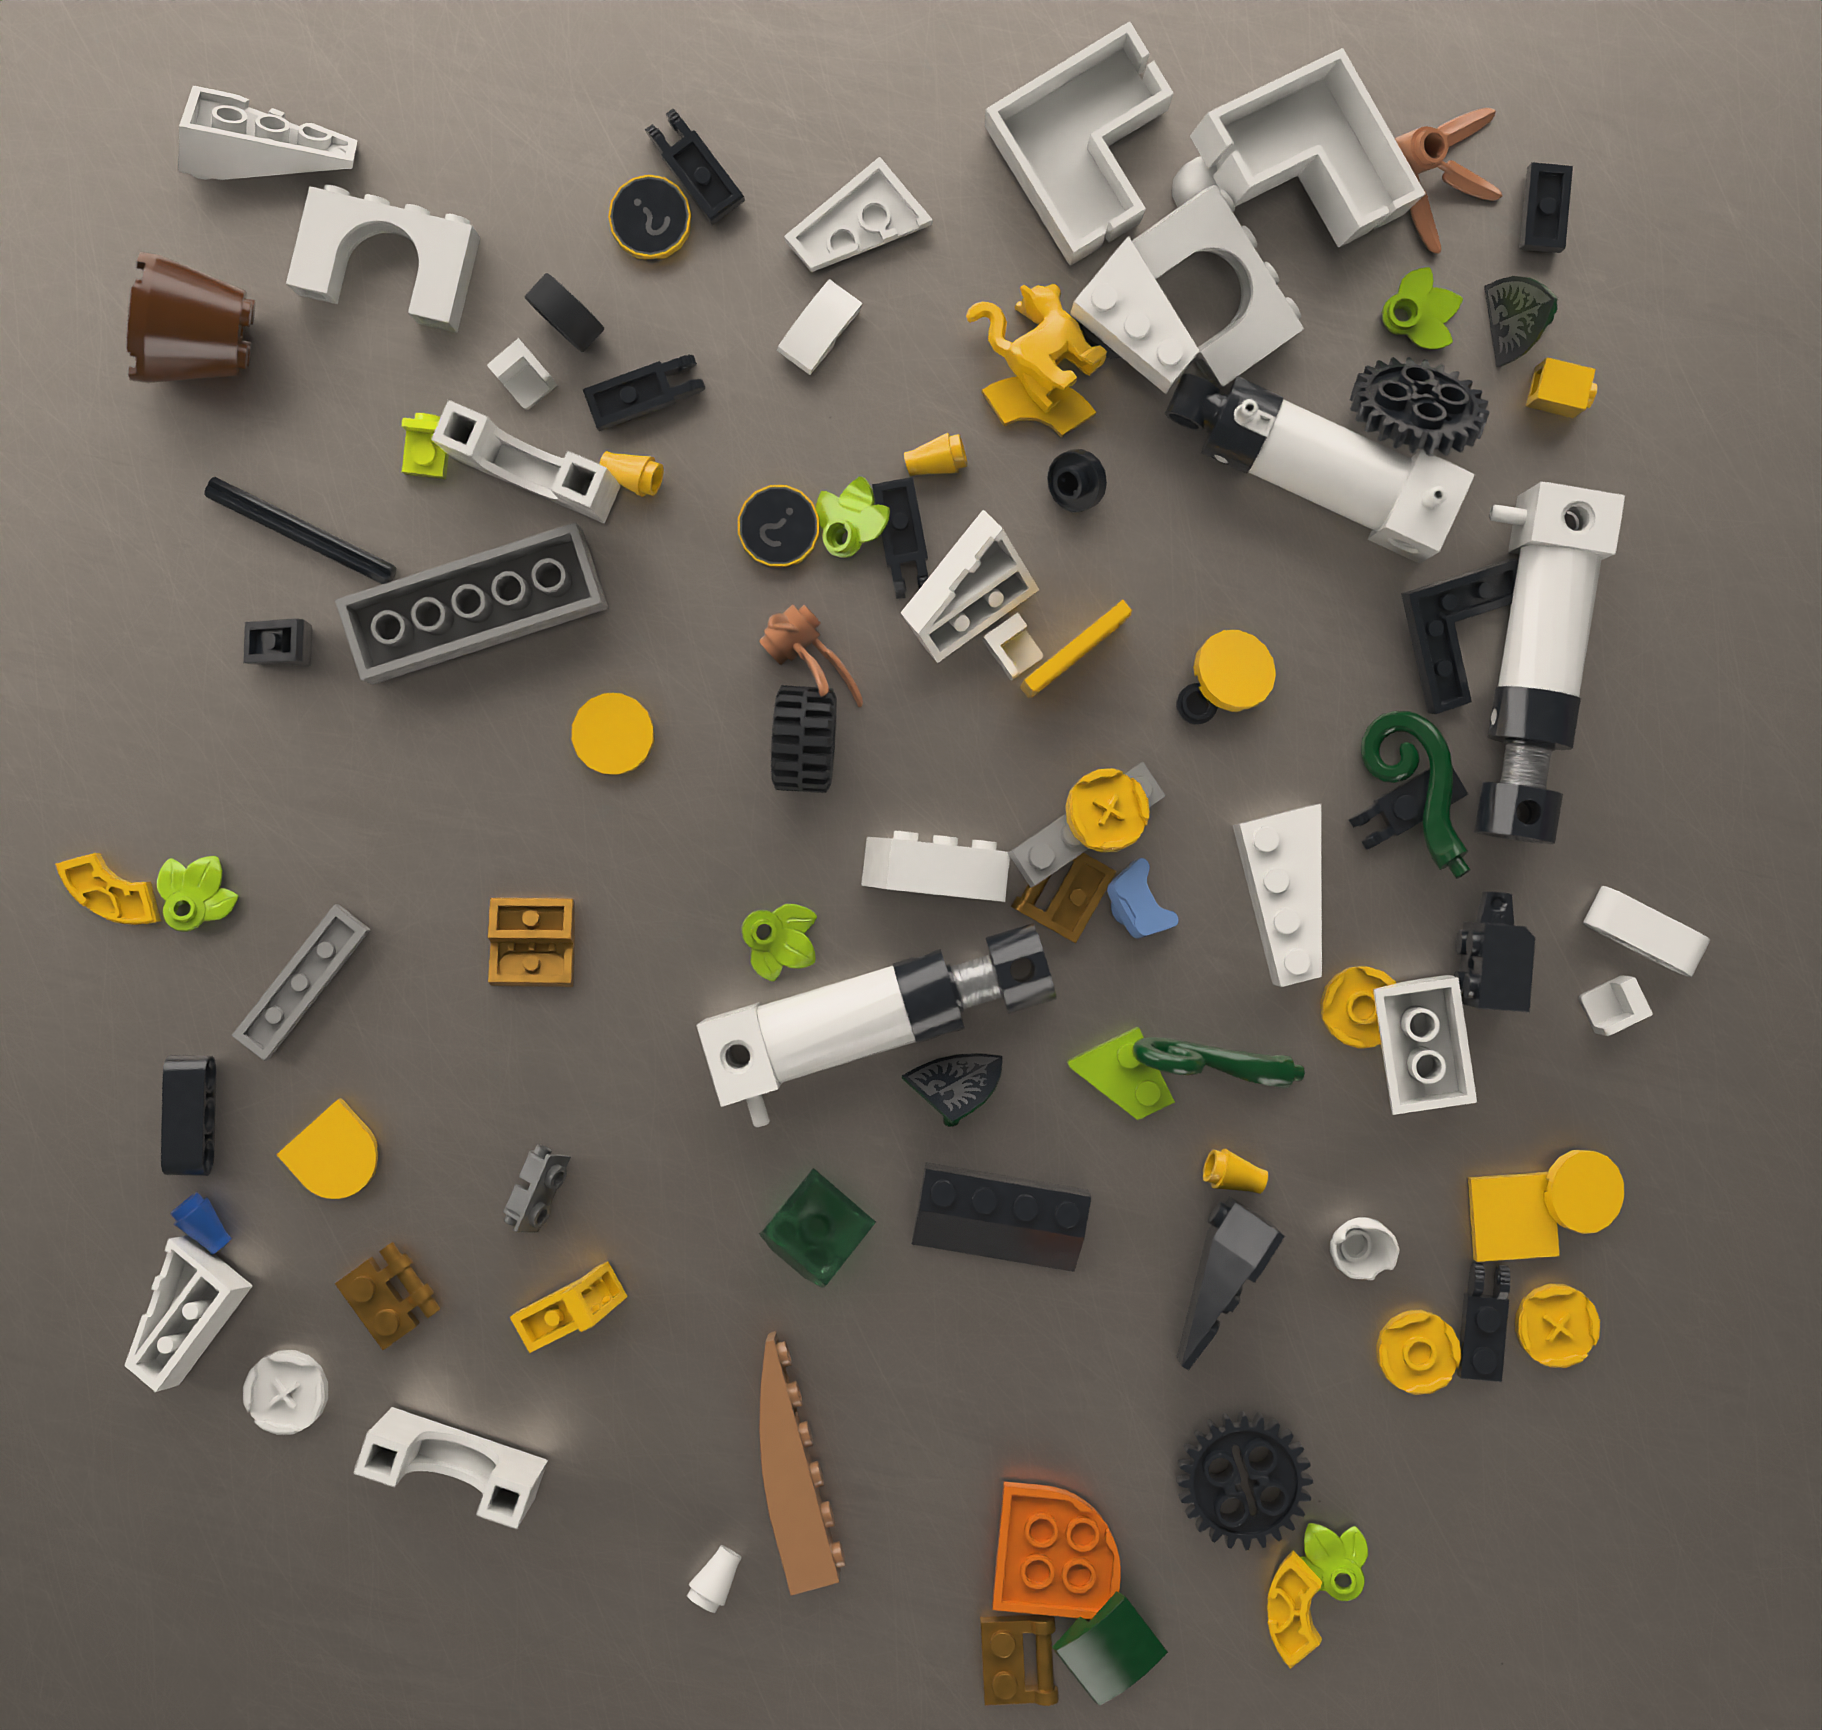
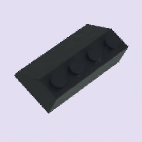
M925 1162L912 1245L1074 1272L1085 1238L1091 1195L1087 1189Z

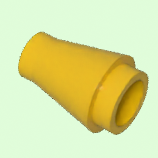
M948 432L912 451L904 452L905 463L910 477L925 474L959 473L960 468L968 466L960 434L950 436Z
M609 451L604 452L599 464L607 467L617 482L641 497H644L646 494L654 496L658 492L662 483L664 468L661 463L656 462L654 457L615 454Z
M1222 1149L1221 1151L1212 1150L1204 1164L1203 1180L1211 1183L1214 1189L1249 1191L1261 1194L1267 1185L1268 1171L1256 1167L1227 1149Z

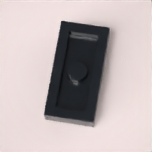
M1531 162L1527 167L1520 239L1521 250L1561 253L1566 248L1573 166Z

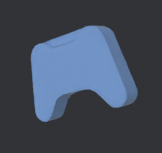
M1144 858L1131 862L1109 883L1107 893L1112 901L1111 911L1114 918L1120 924L1125 925L1129 934L1136 939L1175 927L1179 922L1175 912L1161 908L1155 901L1147 885L1150 865Z

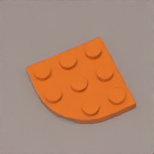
M1004 1481L992 1610L1069 1618L1082 1617L1083 1619L1091 1620L1114 1593L1120 1591V1558L1114 1537L1107 1523L1088 1502L1067 1490L1046 1485Z

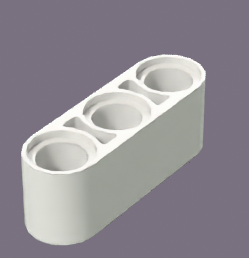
M1601 886L1583 921V924L1590 929L1687 977H1692L1710 942L1708 937L1606 886Z

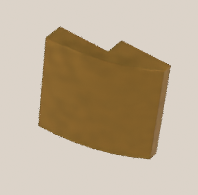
M490 898L488 939L491 944L488 983L491 986L573 987L575 958L574 900L564 898Z

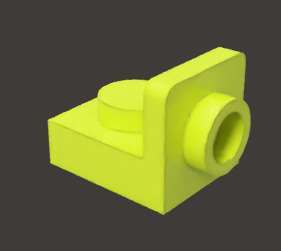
M415 413V419L402 418L401 427L406 430L401 472L405 475L446 479L449 455L431 440L439 423V416Z

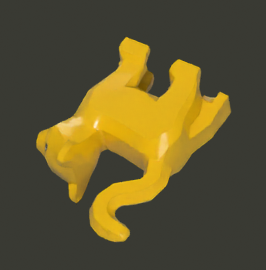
M1023 284L1020 287L1023 299L1015 305V309L1039 326L1014 342L1005 339L1007 321L1003 310L994 303L982 301L974 304L968 309L966 318L969 323L977 321L982 317H987L990 320L988 331L990 345L996 353L1006 359L1009 368L1021 379L1028 395L1046 414L1061 401L1057 392L1052 390L1055 387L1065 390L1069 386L1072 387L1077 380L1073 371H1062L1057 365L1065 358L1074 363L1083 373L1090 376L1104 364L1107 351L1100 345L1091 346L1086 342L1078 322L1062 309L1059 286L1056 284L1048 286L1037 285L1030 289Z

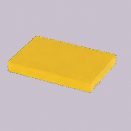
M1124 600L1120 601L1028 676L1020 686L1022 691L1028 698H1033L1124 624L1132 615V609Z

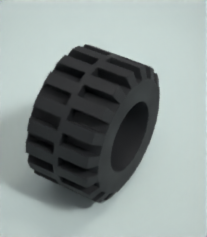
M788 685L780 687L775 700L771 746V779L776 790L827 793L831 786L837 698L833 688H828V693L825 696H820L818 687Z

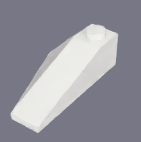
M193 86L179 125L178 172L188 173L204 180L212 178L228 180L352 169L358 140L313 123H306L300 126L292 124L285 119L284 112L272 108L268 111V114L250 108L249 99L236 94Z

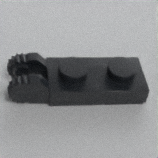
M671 109L666 113L668 123L674 131H677L682 138L681 140L670 146L660 129L656 128L654 124L647 127L645 131L661 153L663 161L711 225H714L742 204L745 198L696 131H691L677 111Z
M684 355L664 363L658 361L584 388L583 392L597 430L602 431L676 403L675 400L686 399L705 390L706 387L703 379H692L670 388L666 377L689 371L696 366L697 363L694 355Z
M913 477L872 484L875 504L884 505L890 509L889 520L881 536L887 568L891 567L896 599L905 598L907 591L900 565L916 563L918 573L916 577L919 589L929 578L926 566L928 555Z
M1430 768L1373 801L1375 804L1349 819L1353 828L1368 823L1371 818L1379 813L1386 822V827L1369 834L1362 841L1366 850L1392 836L1402 834L1423 821ZM1454 768L1451 804L1468 795Z
M1483 1263L1471 1264L1467 1293H1464L1460 1332L1461 1360L1457 1368V1375L1462 1379L1502 1382L1509 1299L1507 1297L1510 1293L1511 1281L1510 1267L1498 1265L1496 1267L1493 1295H1483L1485 1281Z

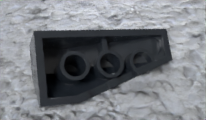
M1230 1196L1225 1204L1219 1202L1208 1218V1223L1211 1226L1207 1231L1177 1353V1359L1181 1366L1188 1371L1217 1334L1220 1326V1321L1217 1318L1221 1313L1226 1315L1235 1310L1240 1303L1244 1282L1247 1279L1253 1283L1256 1282L1285 1238V1235L1270 1221Z

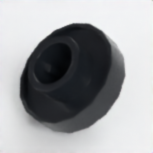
M1083 449L1069 450L1057 456L1049 466L1047 476L1048 488L1054 501L1063 509L1071 512H1083L1099 504L1105 495L1107 486L1106 472L1100 460L1091 452Z

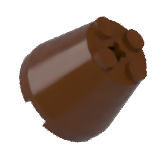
M140 252L137 258V269L144 271L142 278H136L134 286H131L128 312L127 352H130V356L136 357V366L129 367L128 376L130 381L157 383L239 375L240 369L246 370V367L250 366L252 342L244 341L245 328L250 327L254 323L255 300L247 299L246 291L159 254Z

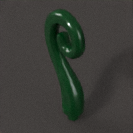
M1410 711L1384 713L1373 720L1362 737L1360 749L1363 763L1374 777L1383 782L1396 783L1406 780L1414 774L1420 762L1419 752L1415 745L1410 742L1402 743L1399 748L1400 762L1396 765H1388L1384 763L1380 756L1381 743L1386 737L1395 732L1409 733L1421 743L1428 755L1430 764L1429 786L1423 814L1425 843L1439 870L1448 867L1455 878L1458 879L1467 874L1471 869L1462 858L1468 853V850L1459 838L1450 820L1453 766L1447 742L1433 723L1417 713Z
M1159 1037L1139 1039L1132 1048L1134 1058L1140 1063L1160 1071L1179 1075L1199 1074L1206 1065L1248 1082L1278 1088H1288L1293 1081H1302L1305 1075L1304 1067L1294 1064L1293 1059L1287 1055L1256 1054Z

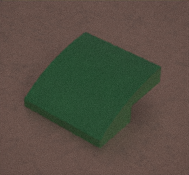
M1117 1591L1089 1622L1079 1617L1052 1647L1088 1695L1099 1706L1134 1685L1168 1653L1127 1597Z

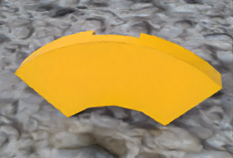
M1017 376L990 384L983 388L981 392L1004 427L1017 421H1037L1051 427L1061 438L1094 417L1097 413L1091 404L1074 389L1067 387L1065 390L1055 387L1052 391L1055 390L1061 401L1045 414L1028 395L1021 379Z
M93 853L55 864L63 884L76 901L94 913L106 918V920L132 925L161 922L151 882L134 883L119 878L107 867L101 853Z
M1294 1550L1286 1556L1274 1575L1268 1593L1267 1606L1268 1627L1273 1643L1290 1669L1317 1648L1322 1640V1637L1313 1625L1310 1611L1312 1598L1321 1588L1322 1580Z

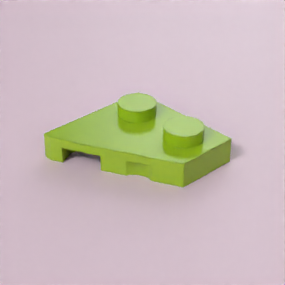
M1139 1027L1067 1060L1072 1070L1137 1120L1175 1103L1160 1070L1140 1063L1132 1054L1135 1042L1144 1038Z

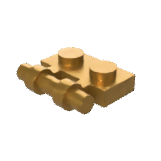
M393 1242L379 1251L388 1266L381 1270L373 1257H371L335 1283L382 1350L388 1348L420 1324L411 1311L413 1308L418 1306L427 1319L441 1309L432 1297L435 1293L428 1283L425 1285L422 1283L410 1266L413 1263L407 1253L402 1255ZM395 1275L410 1294L404 1300L389 1281Z

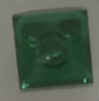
M813 1168L774 1216L767 1221L759 1235L774 1253L802 1277L823 1288L834 1277L876 1221Z

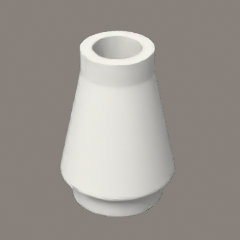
M720 1545L715 1555L689 1583L691 1589L687 1597L703 1609L716 1613L720 1605H725L737 1566L742 1557L733 1550Z

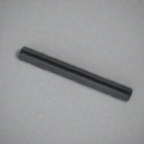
M212 477L205 488L204 495L207 498L381 584L391 582L395 576L396 567L391 563L217 477Z

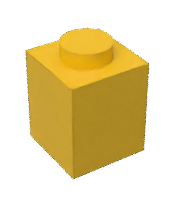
M1547 357L1534 369L1525 407L1575 418L1585 411L1586 408H1590L1594 402L1597 393V384L1593 383L1596 369Z

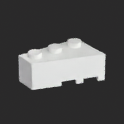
M1128 236L1075 299L1070 315L1167 394L1193 363L1199 349Z
M982 510L902 610L901 614L919 642L938 663L1039 591V588L1003 528Z
M894 831L893 839L867 837L861 886L1005 902L1010 856L1006 851L996 850L997 842L972 840V847L957 846L958 838L933 835V843L918 841L919 833Z
M188 1235L168 1239L165 1251L168 1252L160 1276H155L151 1288L154 1290L147 1313L141 1317L125 1363V1367L154 1392L180 1385L253 1286L217 1255H211L205 1247Z

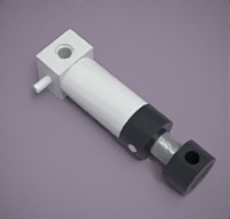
M1541 481L1517 496L1516 508L1497 504L1491 507L1489 515L1491 521L1513 524L1508 553L1519 554L1498 685L1494 691L1487 738L1502 742L1505 745L1504 760L1502 761L1503 768H1501L1502 772H1500V782H1481L1473 829L1475 833L1530 843L1554 844L1562 794L1547 790L1544 787L1546 785V775L1548 774L1546 771H1548L1547 767H1549L1548 763H1550L1548 760L1550 759L1551 751L1572 749L1580 703L1578 696L1601 560L1616 554L1625 495ZM1516 807H1517L1518 810H1519V817H1518V819H1517V817H1516V815H1515Z
M1034 923L986 937L989 954L986 957L983 956V958H976V960L965 961V963H958V965L950 967V964H945L941 949L922 957L909 958L893 963V966L762 1006H760V1003H756L702 1020L697 1024V1029L721 1107L746 1099L753 1125L757 1128L762 1127L770 1122L762 1094L778 1090L782 1082L916 1042L918 1044L946 1033L964 1030L965 1027L960 1013L964 1012V1009H967V1007H974L978 1003L981 1004L982 1002L985 1003L989 1002V1000L992 1001L993 999L996 1000V998L1003 997L1009 1014L1057 999L1052 976ZM1018 958H1028L1031 963L1030 973L1023 979L1013 978L1010 972L1012 963ZM732 1045H744L750 1052V1061L742 1063L735 1060L731 1053Z

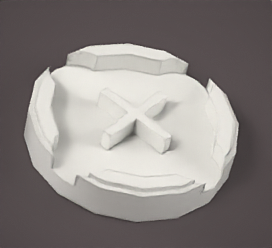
M279 1350L262 1358L249 1371L243 1386V1403L247 1412L250 1411L251 1416L255 1419L254 1422L261 1429L276 1435L295 1434L309 1427L323 1413L328 1400V1380L322 1367L311 1356L296 1350Z

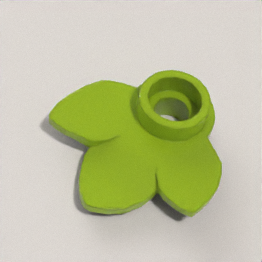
M1423 267L1409 272L1401 280L1398 294L1393 295L1386 301L1382 308L1381 317L1384 326L1391 333L1401 336L1407 335L1420 348L1437 350L1452 344V336L1444 324L1457 312L1463 298L1450 290L1433 287L1432 270L1430 267ZM1397 309L1405 310L1408 314V320L1405 322L1399 321L1395 316V311Z
M862 476L852 481L839 497L830 492L821 491L816 502L815 509L819 516V525L824 529V545L832 555L839 558L851 557L860 549L862 543L875 540L883 532L889 520V507L874 505L873 490L868 481ZM846 531H848L847 540L843 544L842 536Z
M217 856L200 858L189 864L187 868L170 858L160 869L157 879V890L166 901L163 906V917L166 923L174 930L180 932L192 931L198 928L203 921L220 920L226 917L235 907L239 896L230 890L220 888L223 871ZM183 904L191 906L190 912L187 915H177L179 906Z
M784 904L773 912L757 910L745 918L741 933L744 942L751 948V965L757 974L774 982L780 975L782 966L801 969L815 963L814 947L809 938L804 934L817 919V915L812 910L797 904ZM762 924L769 925V935L765 938H758L756 934L757 928Z
M1309 1523L1304 1537L1306 1556L1299 1557L1322 1580L1321 1588L1318 1591H1327L1331 1597L1339 1601H1351L1357 1598L1363 1591L1365 1583L1364 1573L1361 1569L1368 1557V1546L1365 1537L1356 1526L1350 1527L1339 1537L1325 1526ZM1340 1573H1345L1350 1576L1352 1582L1347 1587H1341L1336 1583V1576Z

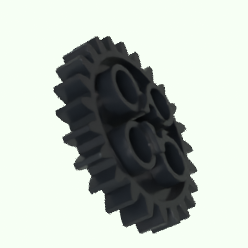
M1392 357L1389 365L1378 360L1375 368L1368 365L1365 366L1364 373H1358L1350 396V401H1352L1350 410L1357 412L1355 419L1357 422H1367L1366 432L1378 431L1379 436L1377 440L1379 441L1389 438L1394 440L1393 448L1395 449L1399 448L1402 444L1408 445L1409 451L1412 454L1417 451V448H1423L1428 456H1432L1434 449H1438L1442 454L1448 456L1451 448L1461 453L1465 445L1473 447L1476 439H1480L1490 411L1486 410L1488 401L1480 399L1482 390L1471 389L1472 380L1460 381L1458 380L1460 374L1458 371L1448 374L1444 372L1445 365L1443 364L1432 368L1428 360L1424 359L1421 365L1415 364L1411 357H1407L1405 364H1401L1396 358Z
M1240 1411L1237 1422L1233 1423L1227 1413H1223V1426L1217 1427L1209 1419L1207 1424L1210 1433L1205 1435L1195 1430L1194 1434L1199 1444L1197 1446L1191 1444L1184 1445L1186 1452L1191 1458L1178 1460L1180 1469L1187 1472V1474L1177 1476L1176 1481L1178 1486L1188 1489L1178 1495L1181 1503H1191L1185 1509V1512L1189 1519L1199 1517L1195 1525L1200 1533L1211 1527L1209 1536L1212 1542L1215 1543L1224 1535L1228 1548L1231 1549L1236 1539H1240L1244 1549L1249 1550L1251 1539L1257 1538L1262 1548H1266V1535L1271 1533L1276 1540L1281 1541L1280 1527L1285 1526L1292 1531L1295 1530V1526L1290 1519L1292 1514L1300 1517L1305 1516V1512L1298 1503L1299 1501H1311L1312 1497L1302 1488L1303 1486L1313 1484L1312 1477L1302 1472L1308 1469L1311 1464L1307 1457H1298L1304 1451V1448L1300 1442L1290 1444L1294 1435L1288 1428L1278 1434L1280 1424L1276 1419L1273 1418L1265 1427L1264 1417L1259 1412L1256 1413L1253 1421L1249 1422L1245 1412ZM1234 1445L1239 1446L1243 1467L1249 1475L1248 1485L1257 1509L1255 1515L1250 1514L1246 1495L1239 1484L1241 1483V1477L1232 1453ZM1262 1446L1268 1448L1267 1457L1263 1461H1249V1455L1253 1449ZM1217 1458L1227 1459L1229 1464L1224 1472L1219 1474L1209 1472V1466L1213 1460ZM1266 1488H1279V1495L1275 1500L1271 1502L1260 1500L1261 1494ZM1230 1498L1240 1500L1236 1511L1232 1513L1220 1511L1221 1505L1225 1500Z

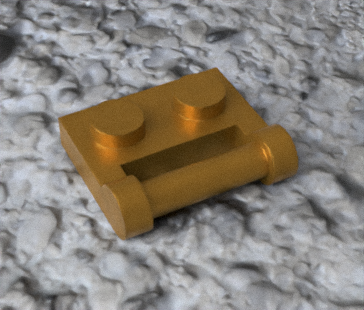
M1085 853L1072 860L1071 867L1045 912L1037 908L1035 904L1052 874L1033 887H1030L1028 884L1021 897L1016 896L1010 907L1068 940L1077 943L1107 890L1109 883L1117 872Z
M1038 1614L980 1617L985 1706L1036 1703L1042 1706L1057 1704L1059 1702L1058 1687L1054 1685L1052 1633L1056 1631L1055 1617ZM1023 1633L1035 1634L1037 1684L1025 1685Z

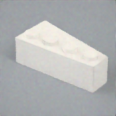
M1321 804L1232 825L1272 984L1284 987L1322 977Z

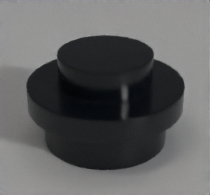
M1193 683L1183 688L1176 701V708L1180 717L1194 725L1210 721L1218 707L1203 696L1199 689L1200 683Z

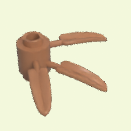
M1492 108L1474 110L1452 119L1438 128L1424 126L1394 138L1419 183L1418 174L1438 167L1444 171L1442 175L1443 181L1463 193L1488 201H1495L1502 197V193L1497 187L1453 160L1447 163L1443 161L1449 147L1471 136L1493 119L1496 111ZM1426 193L1410 208V212L1425 246L1433 253H1440L1441 243Z
M793 604L785 612L772 615L768 621V627L764 630L766 635L759 640L766 651L780 665L788 659L793 661L799 655L811 670L820 696H825L828 693V683L824 672L815 658L805 650L812 643L835 667L847 684L858 707H862L863 699L849 671L835 653L827 649L818 639L821 635L816 629L821 624L818 618L805 605L798 610Z

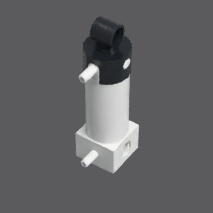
M1192 374L1182 375L1165 411V415L1173 422L1195 431L1207 430L1206 432L1209 434L1202 448V454L1243 473H1251L1372 529L1367 540L1419 564L1440 552L1475 474L1437 456H1428L1424 450L1418 451L1409 458L1283 400L1284 397L1239 376L1236 377L1228 394L1221 395L1220 389L1208 380Z

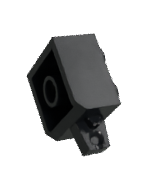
M1483 892L1476 922L1463 921V930H1458L1456 952L1461 955L1460 971H1456L1454 976L1459 978L1462 1005L1479 1009L1530 1012L1535 937L1525 926H1514L1513 900L1510 893Z

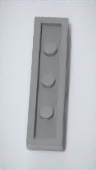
M1143 762L1125 773V775L1134 778L1141 784L1148 798L1149 807L1166 796ZM1064 814L1008 852V855L1029 886L1033 887L1089 848L1085 847L1074 837L1067 823L1066 814Z
M335 904L232 1036L262 1060H269L371 929L339 904Z

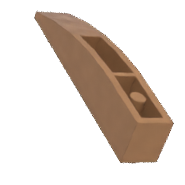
M775 1331L768 1333L765 1344L760 1387L759 1434L762 1476L769 1517L792 1596L839 1583L841 1567L846 1566L841 1542H833L830 1527L835 1526V1520L829 1501L822 1502L819 1487L824 1486L819 1461L812 1462L808 1447L813 1446L811 1429L808 1421L801 1422L797 1407L803 1406L797 1381L790 1383L786 1367L792 1366L789 1348L786 1341L779 1343L778 1335Z

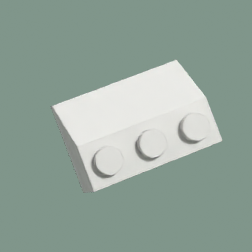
M1442 975L1404 981L1373 989L1392 1114L1396 1115L1477 1103L1459 978L1451 975Z

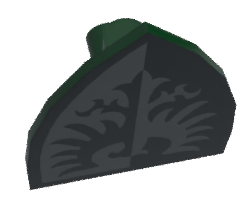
M1510 276L1498 279L1484 286L1496 367L1511 363L1526 354L1540 339L1547 325L1553 322L1554 314L1557 312L1558 297L1544 284L1530 277Z
M975 1053L938 1058L903 1074L902 1079L943 1116L944 1125L954 1127L959 1124V1120L982 1106L993 1094L1001 1078L1003 1056Z

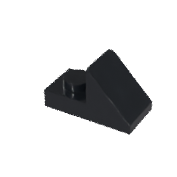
M281 619L245 622L243 663L311 666L312 625L304 619Z

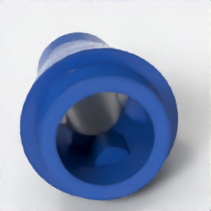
M198 1192L192 1194L170 1213L176 1220L174 1225L205 1247L211 1255L223 1248L232 1239L222 1225L209 1198L205 1197L203 1199Z

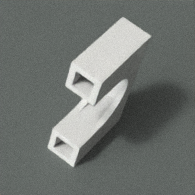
M1215 184L1199 192L1133 239L1132 242L1155 279L1194 252H1210L1219 255L1235 270L1241 285L1239 309L1227 327L1198 347L1199 352L1194 359L1206 380L1217 387H1223L1304 328L1299 321L1301 318L1299 308L1291 298L1284 297L1277 285L1280 281L1277 272L1269 262H1263L1255 248L1258 244L1253 233L1245 225L1241 227L1233 214L1235 205L1231 197L1225 190H1219Z
M325 185L324 190L309 186L286 284L297 295L338 304L347 263L354 249L362 241L373 235L381 233L398 234L408 238L415 244L419 257V268L408 314L417 324L455 333L458 332L480 241V236L474 227L470 225L468 219L454 214H446L445 219L432 216L429 210L413 204H406L405 209L390 206L388 200L366 194L364 199L349 196L350 193L347 190L334 185Z
M448 400L431 439L456 461L604 524L620 489V484L607 467L567 451L564 459L542 451L504 432L489 417Z
M391 1407L367 1432L354 1474L395 1487L405 1474L413 1471L436 1472L460 1479L474 1486L483 1494L477 1516L517 1529L535 1500L548 1460Z

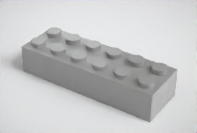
M576 522L335 600L360 680L370 684L386 681L608 609L584 531Z

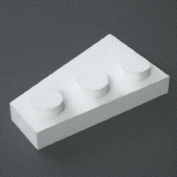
M878 157L788 232L784 238L811 272H814L933 225V220L881 157Z

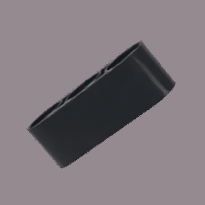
M169 1055L165 1060L162 1082L161 1168L164 1175L208 1176L212 1171L215 1152L216 1063L213 1056Z

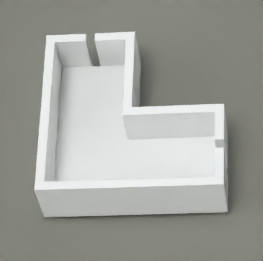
M1130 21L986 108L984 124L986 130L1069 266L1100 249L1104 238L1109 243L1139 225L1146 209L1108 147L1168 111L1174 93L1155 61L1146 66L1150 53ZM1145 71L1143 79H1141L1139 75Z
M1343 48L1208 112L1190 135L1208 169L1216 166L1217 171L1213 178L1220 190L1223 189L1228 193L1235 207L1298 176L1338 248L1369 233L1373 228L1375 230L1403 216L1426 194Z

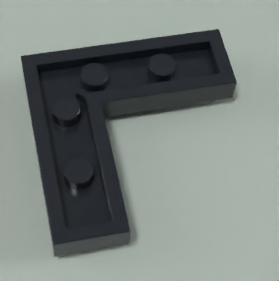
M1507 559L1401 593L1426 708L1429 714H1439L1472 703L1455 622L1510 605L1518 559Z

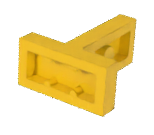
M606 1261L592 1269L581 1279L518 1310L510 1316V1319L527 1350L531 1353L577 1329L582 1332L594 1326L628 1296L611 1265Z

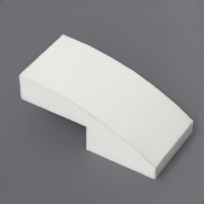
M829 279L792 325L778 345L777 351L810 375L833 349L836 339L858 315L863 303Z

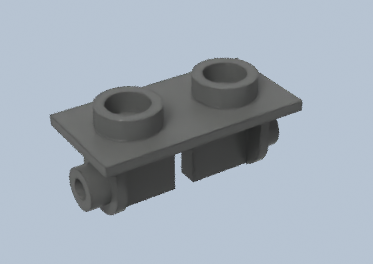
M540 1144L536 1145L535 1150L529 1151L519 1177L531 1184L528 1189L515 1184L503 1211L506 1214L504 1222L515 1226L513 1231L539 1232L540 1227L545 1224L550 1215V1204L553 1197L566 1178V1167L570 1161V1156L551 1154L552 1150Z

